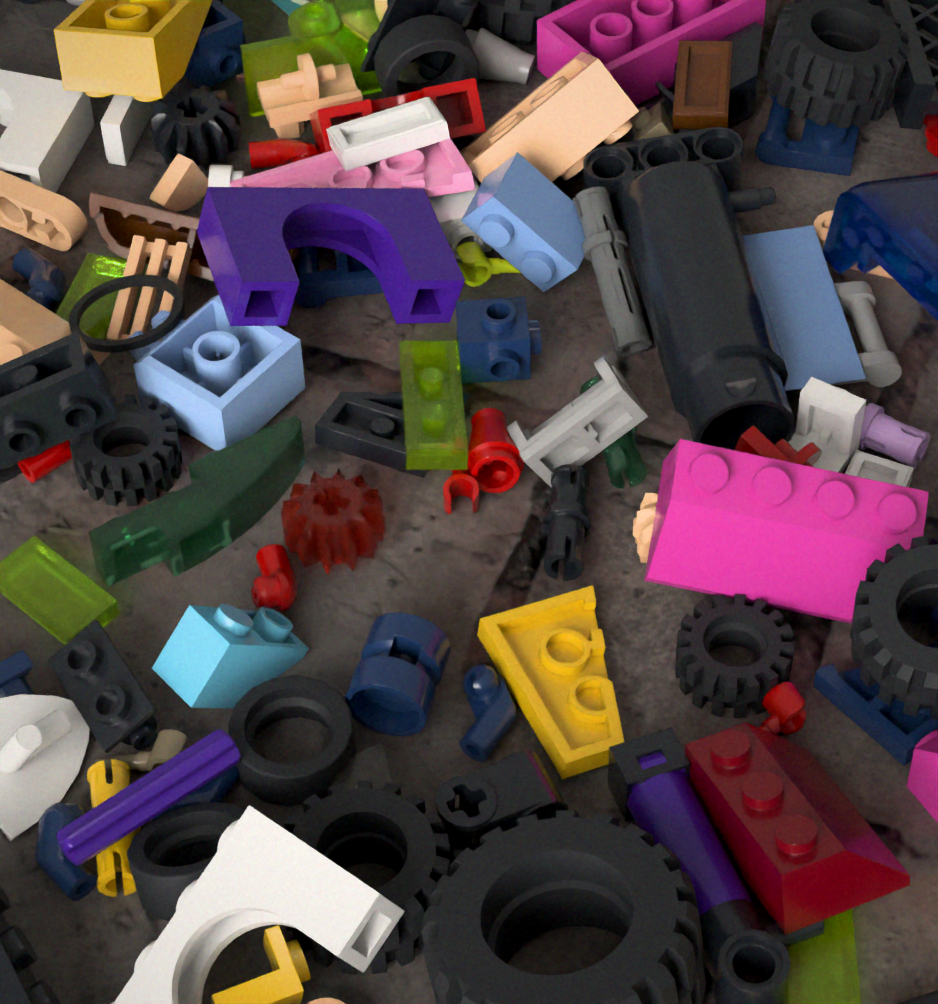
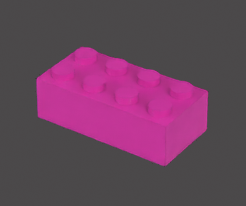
M576 0L537 20V70L549 79L581 51L601 61L619 86L627 91L632 103L637 106L660 94L655 86L658 81L667 89L674 86V70L678 58L679 41H719L754 22H757L764 28L766 0Z

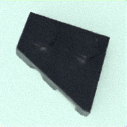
M341 392L316 423L315 444L424 478L470 414L471 394L452 392L451 404L416 403V392H391L383 395L371 392Z

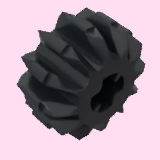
M204 84L199 89H190L184 85L182 92L175 93L169 91L164 96V101L153 104V113L151 115L152 127H150L152 144L155 145L156 152L163 156L166 164H171L174 158L181 154L193 160L196 165H201L207 171L210 162L226 163L228 153L238 150V142L240 140L239 128L241 127L240 114L236 110V104L228 99L225 90L211 92L207 84Z

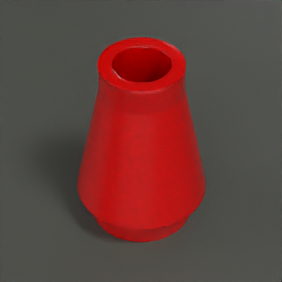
M484 408L476 412L471 419L472 430L464 470L466 474L475 478L480 490L487 493H500L509 490L517 483L524 469V461L507 430L504 413L495 408Z

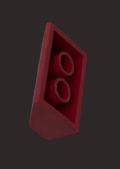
M747 722L685 744V754L691 763L689 781L734 866L784 935L910 886V875L807 748Z

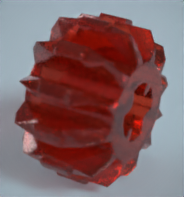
M338 468L332 478H323L314 471L310 485L293 483L290 499L283 501L281 520L282 526L285 527L283 528L284 542L289 549V553H298L304 568L321 562L322 567L329 574L335 564L343 563L354 571L358 562L357 557L374 559L377 542L384 540L386 519L385 515H383V500L379 496L378 489L368 488L363 474L345 480V476L340 468Z

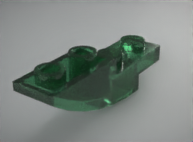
M292 416L273 426H267L245 439L221 450L210 452L203 458L188 464L191 479L190 485L177 491L169 492L154 502L123 516L115 517L104 525L89 531L96 569L107 587L162 561L172 575L176 577L209 559L252 528L281 499L306 463L302 424L297 416Z

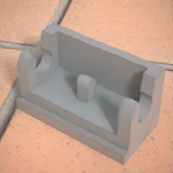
M604 356L594 362L602 380L564 406L531 432L528 429L524 431L517 420L507 426V430L518 448L523 461L551 488V474L554 469L561 465L572 464L571 473L574 472L577 466L585 464L648 417L621 372L614 365L611 366Z

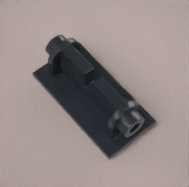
M95 619L47 661L104 752H110L120 742L126 745H133L137 750L146 749L157 738L155 731L157 721L153 716L157 709L101 623Z

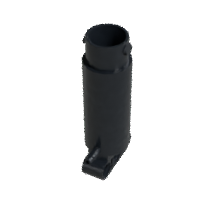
M712 127L606 145L593 149L583 160L585 189L591 187H605L608 189L615 220L620 219L623 232L626 235L629 254L675 410L687 419L693 442L735 450L740 436L754 425L774 445L781 439H785L789 443L796 425L784 390L788 372L735 214L758 210L762 206L773 205L776 202V193L772 187L742 189V138L732 129Z

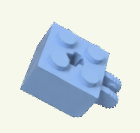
M219 294L207 301L188 319H181L170 333L161 338L162 341L157 340L147 346L130 350L131 356L137 361L133 364L140 405L145 397L155 399L156 409L162 404L165 405L170 411V417L174 416L179 429L227 458L305 389L301 340L278 326H230ZM161 310L151 319L152 329L165 321L171 312ZM136 331L129 338L139 336L144 333H142L141 331Z

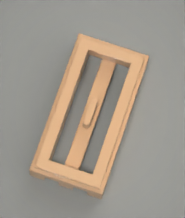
M134 235L123 277L142 275L147 257H150L146 275L161 276L165 259L172 260L167 279L176 283L182 291L192 250L188 243L177 242L176 246L169 245L167 240L155 238L153 243L147 242L143 236ZM139 287L119 290L106 337L107 340L128 339L136 331L146 333L157 288L142 287L130 335H126ZM164 290L159 312L161 310L172 312L175 299Z

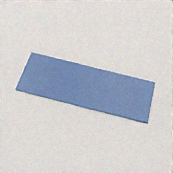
M814 225L743 236L788 372L784 390L803 389L811 377L828 384L866 379Z

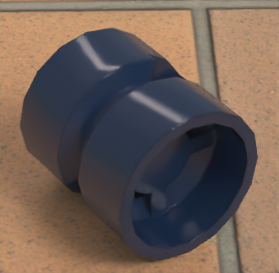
M397 612L386 613L377 617L371 625L361 652V661L354 670L344 697L351 708L352 717L363 726L386 735L411 736L420 732L428 720L436 696L435 688L442 679L451 653V644L446 634L434 623L417 615Z

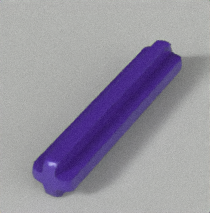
M222 729L215 730L60 829L56 838L63 854L73 864L82 865L238 764L241 754L233 738Z

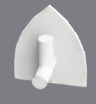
M26 694L0 698V828L9 841H12L35 825L47 808L57 802L59 803L79 773L89 743L90 728L70 699L53 695Z

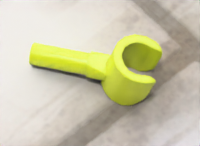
M476 242L463 243L456 249L463 262L458 263V266L465 279L464 283L468 286H480L492 274L521 273L506 259L487 258L480 245Z

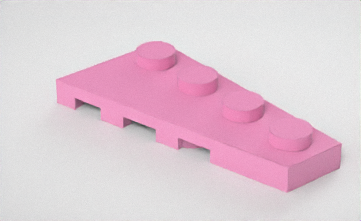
M451 138L349 171L344 170L332 150L229 182L230 187L425 189L428 198L475 190L472 171Z

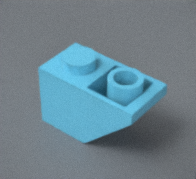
M220 604L219 607L189 605L152 669L191 708L233 709L236 703L251 688L278 677L301 661L309 648L291 632L293 625L290 620L271 608L261 607L259 610L238 609L229 604Z

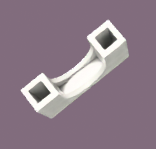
M0 69V124L7 127L0 138V170L56 193L95 126L90 96L82 91L64 90L62 80Z
M249 805L241 818L231 823L223 832L218 842L217 853L200 878L189 884L182 892L176 905V913L158 939L151 942L141 952L135 963L134 974L117 999L110 1004H202V994L207 975L222 950L243 933L267 925H286L297 928L334 955L364 973L405 911Z

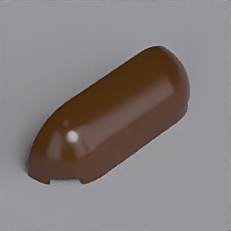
M90 192V218L95 219L97 229L110 251L128 259L134 235L143 236L147 242L153 243L155 238L167 240L169 245L176 246L177 242L188 243L192 254L186 274L214 281L197 234L200 218ZM301 247L288 251L292 263L295 262ZM150 257L146 258L145 264H149ZM165 259L163 268L170 270L172 260Z

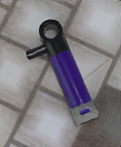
M672 727L609 747L608 786L625 821L634 819L638 827L654 835L655 845L661 843L669 847L680 860L681 870L690 876L696 893L707 969L715 983L714 998L716 1004H784L791 963L786 947L822 935L825 930L824 920L784 935L775 921L763 924L689 781L691 763ZM744 974L758 975L765 982L757 984L748 983L738 976Z

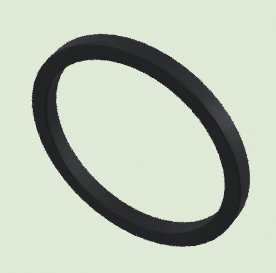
M156 275L120 277L105 282L82 296L70 312L69 326L72 334L77 331L79 332L90 350L108 353L130 351L156 342L170 333L184 315L185 300L179 286L167 278ZM139 286L155 287L167 291L175 299L174 308L167 319L154 329L139 336L122 340H100L86 335L79 328L80 319L90 305L103 296L121 289Z

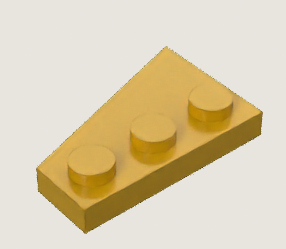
M593 585L483 617L479 620L477 636L500 675L505 680L510 692L562 779L608 765L609 747L624 742L613 682L608 679L604 659L606 647L602 629H598L595 614L596 597Z

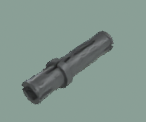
M591 187L576 194L577 198H573L585 237L582 250L586 260L592 262L617 355H636L649 349V346H652V341L644 322L637 291L626 259L625 251L628 248V242L625 233L618 230L608 189L605 187Z

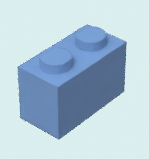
M518 152L484 177L461 219L466 226L543 292L578 270L584 258L582 244L585 241V237L574 202Z

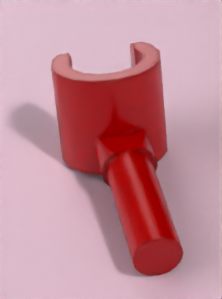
M461 446L451 449L452 476L445 481L443 486V507L447 514H452L451 501L457 496H466L472 500L473 513L477 512L480 506L479 485L474 477L465 473L466 451Z
M783 682L772 688L765 695L762 702L770 717L764 720L758 728L774 735H778L780 732L786 735L798 732L804 727L806 722L804 698L791 682Z

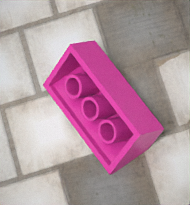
M679 439L663 460L644 581L715 596L724 595L725 598L734 599V594L746 595L745 602L755 603L758 598L767 602L768 607L852 624L856 592L860 581H865L867 568L875 559L884 562L886 550L899 543L907 551L910 550L912 538L924 536L929 492Z

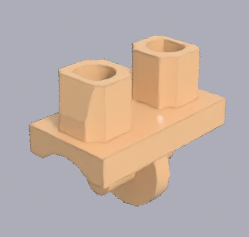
M310 53L299 54L297 56L298 71L281 74L280 78L257 82L259 99L270 128L275 129L278 139L299 138L305 132L304 121L310 120L309 114L317 109L363 100L362 93L355 84L349 63L337 66L327 64L315 67Z

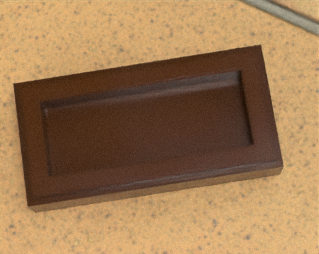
M679 41L673 106V129L728 128L733 41Z

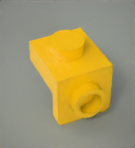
M279 925L264 930L263 946L273 972L213 994L211 996V1004H301L304 993L301 983L310 980L311 977L305 956L297 939L285 942Z

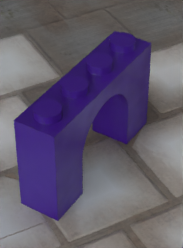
M207 187L197 234L230 326L287 325L300 282L288 251L308 246L325 247L343 252L367 266L378 279L396 324L450 323L456 307L455 301H458L465 279L425 189Z

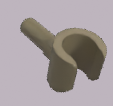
M162 730L156 738L152 751L96 758L95 763L104 760L105 774L112 773L111 759L124 761L129 765L130 771L151 772L184 751L185 749L183 748L187 737L184 733L177 730Z

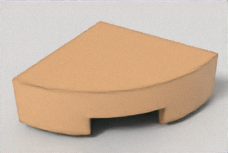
M178 154L151 193L149 199L170 211L179 212L186 210L206 195L208 178L193 160Z

